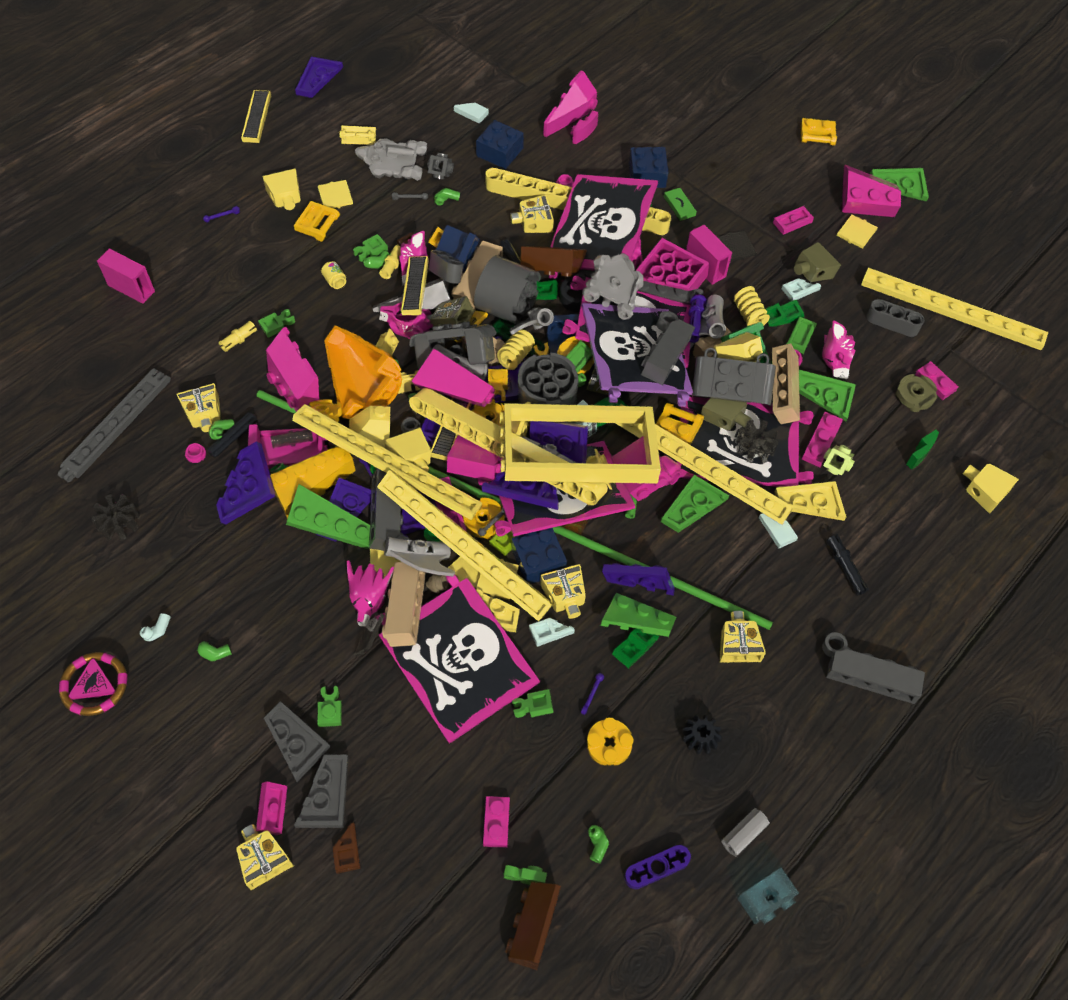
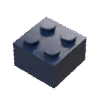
M494 120L476 140L477 157L506 169L523 149L524 133Z
M631 147L629 157L630 178L657 180V188H666L668 165L665 147Z
M553 528L512 538V553L517 565H519L523 579L529 584L539 582L542 574L567 567L566 557Z

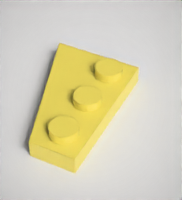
M836 481L778 487L775 489L776 497L794 507L791 512L842 521L846 518Z
M476 588V591L504 631L516 633L520 609L497 598L494 599Z

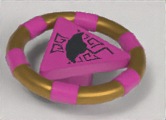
M94 652L83 655L66 668L60 679L59 694L61 701L67 709L78 715L93 716L106 712L115 706L125 692L127 686L126 669L118 658L108 653ZM96 661H103L116 669L118 673L116 691ZM88 663L69 694V680L77 669ZM104 695H112L111 698L94 707H84L72 701L74 699L98 698Z

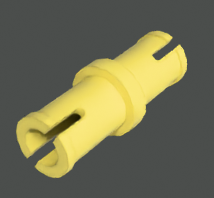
M394 246L391 254L385 258V264L379 272L382 278L389 279L394 269L399 266L401 246Z
M248 321L239 329L231 331L232 334L219 341V345L227 352L238 343H243L244 339L256 332L257 329L256 327L252 328L255 325Z

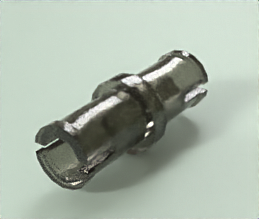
M309 429L296 432L291 430L286 434L270 436L273 449L288 445L293 447L298 443L313 441L312 431Z

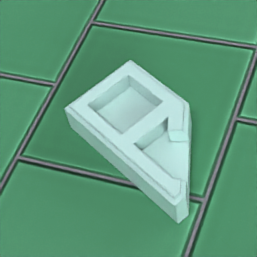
M477 103L454 106V112L477 123H480L489 114V109Z
M795 279L782 286V290L791 301L814 293L821 288V285L818 283L811 284L802 279Z
M760 514V521L778 548L797 541V535L786 520L781 525L767 515Z
M551 618L529 625L537 647L575 632L574 627L565 626Z

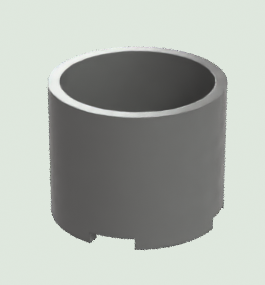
M495 255L488 261L480 275L475 290L474 305L479 310L517 325L522 322L521 319L524 316L528 317L527 312L534 306L539 292L537 290V281L541 280V275L538 271Z
M557 353L529 357L523 362L518 372V404H525L528 401L531 404L576 405L579 379L575 365L568 358Z

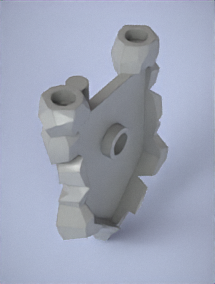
M379 139L370 146H362L355 149L356 156L365 161L371 173L377 178L386 175L388 177L394 176V178H413L417 181L422 179L423 168L415 165L417 155H426L427 143L425 141L416 142L415 140H410L407 143L400 142L397 144L389 139Z
M624 253L612 257L608 255L597 256L594 260L596 272L586 282V288L582 292L585 301L594 302L601 295L604 297L602 301L604 307H609L612 301L618 304L617 313L621 319L631 318L633 316L632 310L635 309L636 292L643 287V275L639 271H635L633 262Z

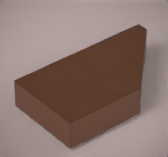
M355 823L349 824L348 829L333 846L336 874L361 869Z

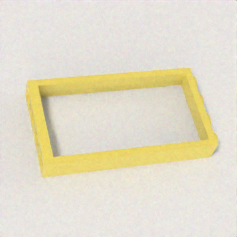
M504 403V412H500V424H504V427H500V440H504V443L500 445V456H504V459H501V472H505V481L658 483L661 467L653 407ZM511 421L642 424L647 465L512 462Z

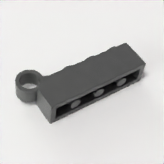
M670 311L660 313L657 327L663 332L660 333L656 343L653 344L641 365L644 367L641 375L662 386L695 330L694 326L680 319L678 320L677 315Z
M376 468L371 482L369 549L384 551L388 537L411 539L403 536V533L400 532V527L403 523L402 507L377 487L387 473Z
M833 632L825 638L822 649L827 656L831 657L826 678L915 704L921 697L925 672L913 666L896 664L895 661L890 659L876 658L870 653L852 651L851 648L847 647L846 638L840 633ZM829 641L838 642L841 649H833L829 645Z

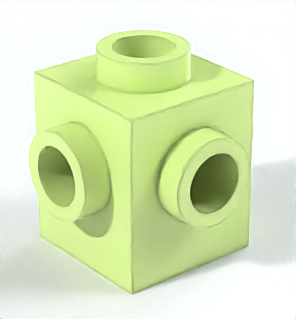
M836 445L833 449L829 448L824 456L826 461L823 466L827 467V470L835 475H842L845 470L849 472L855 462L852 460L854 454L851 453L850 448L844 445ZM838 455L844 458L843 462L837 460Z

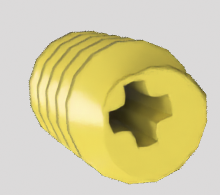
M753 286L744 287L735 295L734 302L747 326L761 321L764 326L769 321L770 316L767 315V310L764 309V305L761 303V299L758 298V294Z
M519 330L512 334L498 351L497 356L500 364L509 370L516 369L535 344L533 336L526 330Z

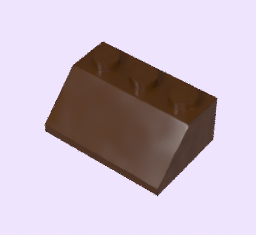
M521 246L520 264L535 271H544V275H555V272H561V276H572V273L579 272L587 249Z
M531 882L529 889L524 888L520 901L524 903L522 913L517 912L513 927L517 928L515 938H509L505 953L509 954L510 962L538 970L559 896V885Z

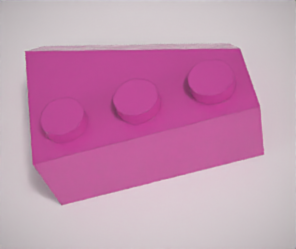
M844 165L842 212L895 217L901 207V190L894 183Z
M662 238L636 271L643 275L646 282L690 291L698 289L707 278L709 262Z
M284 327L266 349L267 378L271 384L276 386L280 396L286 398L289 407L294 408L297 412L304 404L310 407V402L319 400L318 376L307 359L301 358L299 346L295 341H290V332L287 327Z

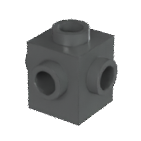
M437 152V156L431 155L428 160V173L434 174V178L444 179V176L450 177V174L453 172L454 163H452V159L447 158L448 154Z

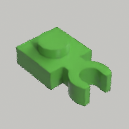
M376 234L363 241V247L358 246L354 248L353 252L355 256L360 254L358 256L359 261L363 262L369 255L378 256L382 251H387L388 245Z
M286 309L279 316L273 313L258 320L269 338L278 334L284 328V325L294 324L295 318L294 316L289 317L291 315L290 311Z
M334 686V692L331 695H327L326 688L322 687L321 695L325 702H318V726H342L341 701H335L339 697L338 687Z
M549 689L528 693V699L526 700L516 698L512 701L514 708L521 707L513 710L517 718L525 716L528 712H530L531 717L554 713Z
M506 865L504 878L521 881V883L530 885L531 882L545 883L547 873L542 872L543 869L536 866H528V869H519Z

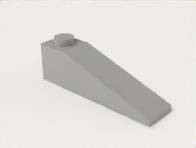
M442 278L425 284L422 309H435L439 304L451 301L447 286ZM403 294L401 295L402 297H393L373 306V311L380 312L381 306H394L402 302Z

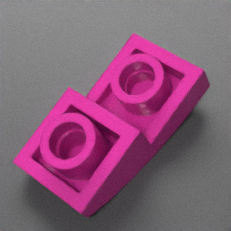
M592 110L589 117L586 116L585 121L580 119L577 125L573 126L571 131L573 144L583 141L595 130L598 124V112Z

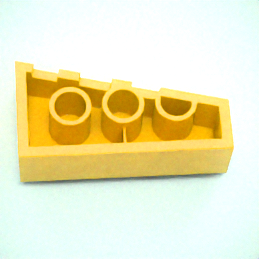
M336 446L271 474L270 477L275 495L287 519L298 484L322 496L326 493L325 490L332 485H336L338 478L345 479L355 472V466L350 452Z

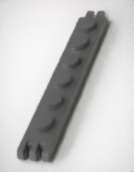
M580 269L578 273H572V276L591 278L592 274L596 271ZM644 281L643 287L638 289L640 292L691 305L690 300L692 296L703 295V290L701 289L687 291Z
M153 368L63 461L58 476L64 478L67 482H71L75 477L79 478L170 382L171 377Z

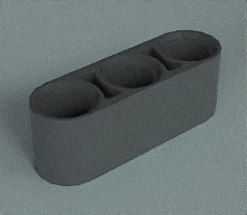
M431 250L428 269L446 282L460 283L463 263L446 252Z
M876 299L871 303L866 315L870 323L910 337H914L919 333L925 320L924 316L916 311L881 299Z

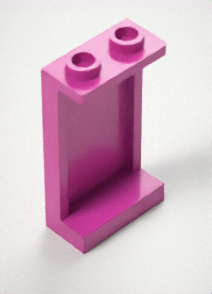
M257 424L249 425L248 446L256 441L262 444L268 469H271L280 462L289 467L328 450V445H325L326 439L307 428L259 431Z

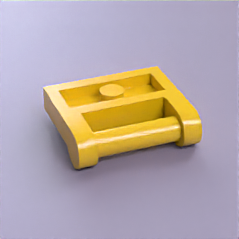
M802 118L801 142L829 143V145L835 146L837 141L836 121Z
M310 201L294 224L295 231L313 236L318 241H323L326 237V232L334 220L339 218L340 213L336 209ZM327 215L328 218L321 228L316 229L323 217Z
M666 403L656 425L691 445L703 423L704 415H695L673 407V404ZM672 414L694 423L693 425H689L684 422L670 418L669 416Z

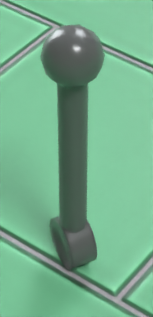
M394 192L392 193V199L422 198L426 200L428 199V194H398Z
M503 507L502 511L484 528L478 530L480 536H484L486 531L505 514Z

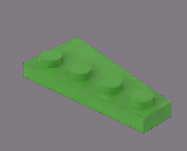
M298 484L286 525L365 549L369 548V524Z

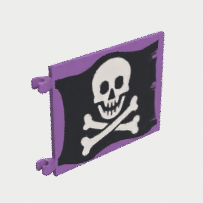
M582 303L581 307L601 390H609V402L618 403L617 397H620V391L677 394L678 406L686 407V401H689V395H692L693 390L682 354L663 386L641 375L644 369L641 366L644 358L649 354L660 333L663 332L657 327L660 313L669 311V309L635 307L632 310L633 316L623 320L618 316L617 305L604 307L602 304Z

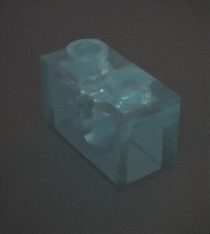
M779 868L742 893L738 900L754 924L761 920L766 924L776 917L774 911L780 907L785 911L796 902L793 898L799 892L783 869ZM772 895L774 899L767 901L765 897Z

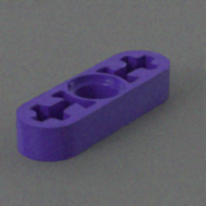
M676 845L633 864L625 873V883L632 889H640L686 868L691 860L690 851L685 846ZM676 852L679 855L684 854L683 863L676 860L671 863L672 869H670L668 861L675 857ZM653 861L662 862L664 872L661 874L654 873L651 869V863ZM646 865V871L651 878L648 879L647 874L640 877V883H637L636 880L631 881L632 871H635L636 874L642 873L645 870L643 866Z

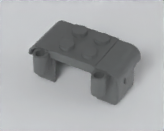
M469 321L458 324H442L432 327L433 330L413 335L409 342L410 347H415L418 369L421 368L435 345L440 344L445 347L444 338L461 336L466 338L469 364H485L495 359L492 336L496 335V330L489 324L470 325Z
M708 348L704 356L696 357L692 386L693 393L691 396L762 403L771 406L776 365L769 364L767 354L762 353L758 355L756 362L716 358V350ZM709 352L714 353V356L708 357L707 354ZM764 358L766 362L760 363L759 359Z

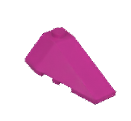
M581 70L569 84L570 90L567 94H562L559 106H555L545 120L543 136L547 137L586 116L597 106V91L584 71Z

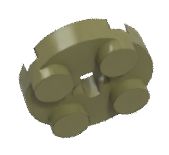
M910 374L900 381L895 393L897 398L913 412L930 408L937 398L935 383L926 376L921 375V377L914 376L915 374ZM918 390H919L921 393H920V395H919V394L914 393V391H918Z

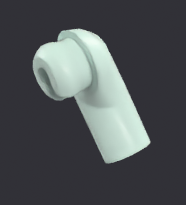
M160 614L156 626L151 628L143 627L140 631V636L145 641H153L163 636L171 617L167 614Z

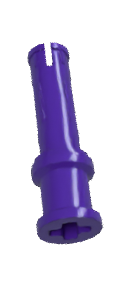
M699 294L692 296L690 300L691 307L688 312L690 316L689 324L695 327L689 341L691 343H696L699 340L701 320L703 318L702 313L705 311L704 308L707 303V299Z

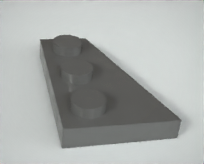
M281 701L264 717L295 780L298 782L327 752L330 745Z
M348 755L323 756L314 777L312 788L304 801L301 814L295 822V828H344Z

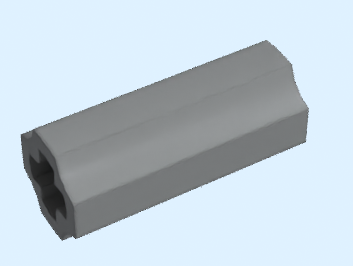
M754 808L721 842L730 854L737 857L770 822L760 810Z

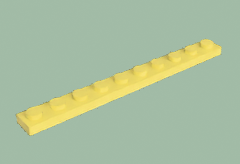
M868 268L861 284L867 288L1042 350L1048 335L1046 331Z
M306 404L293 415L292 421L385 473L392 470L414 489L470 520L473 519L481 508L482 502Z
M615 423L638 438L643 436L642 424ZM655 424L658 450L781 525L784 524L794 508L793 506Z
M392 470L387 472L377 486L382 492L536 620L540 621L553 605L549 599Z

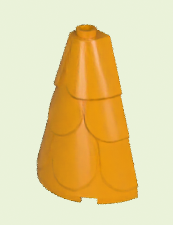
M335 325L324 341L337 401L342 406V418L350 419L369 406H388L397 396L402 384L400 366L389 353L365 341L362 337Z

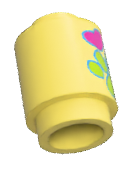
M336 262L324 264L321 273L328 284L334 289L342 288L346 284V276Z

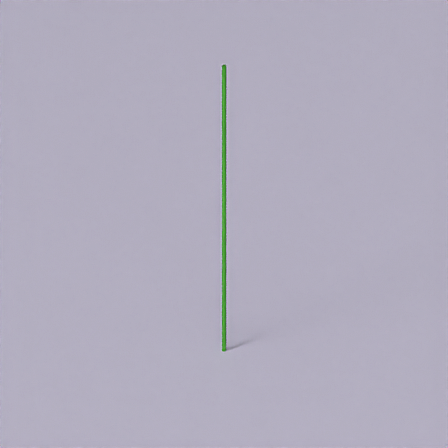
M262 390L257 392L258 398L291 413H296L295 409L290 408L286 401ZM428 466V473L439 479L449 477L452 486L478 498L493 499L502 508L498 497L482 492V490ZM562 526L553 527L555 533L625 565L632 566L638 564L650 567ZM670 576L674 587L729 612L743 611L744 619L755 621L757 625L770 630L772 621Z

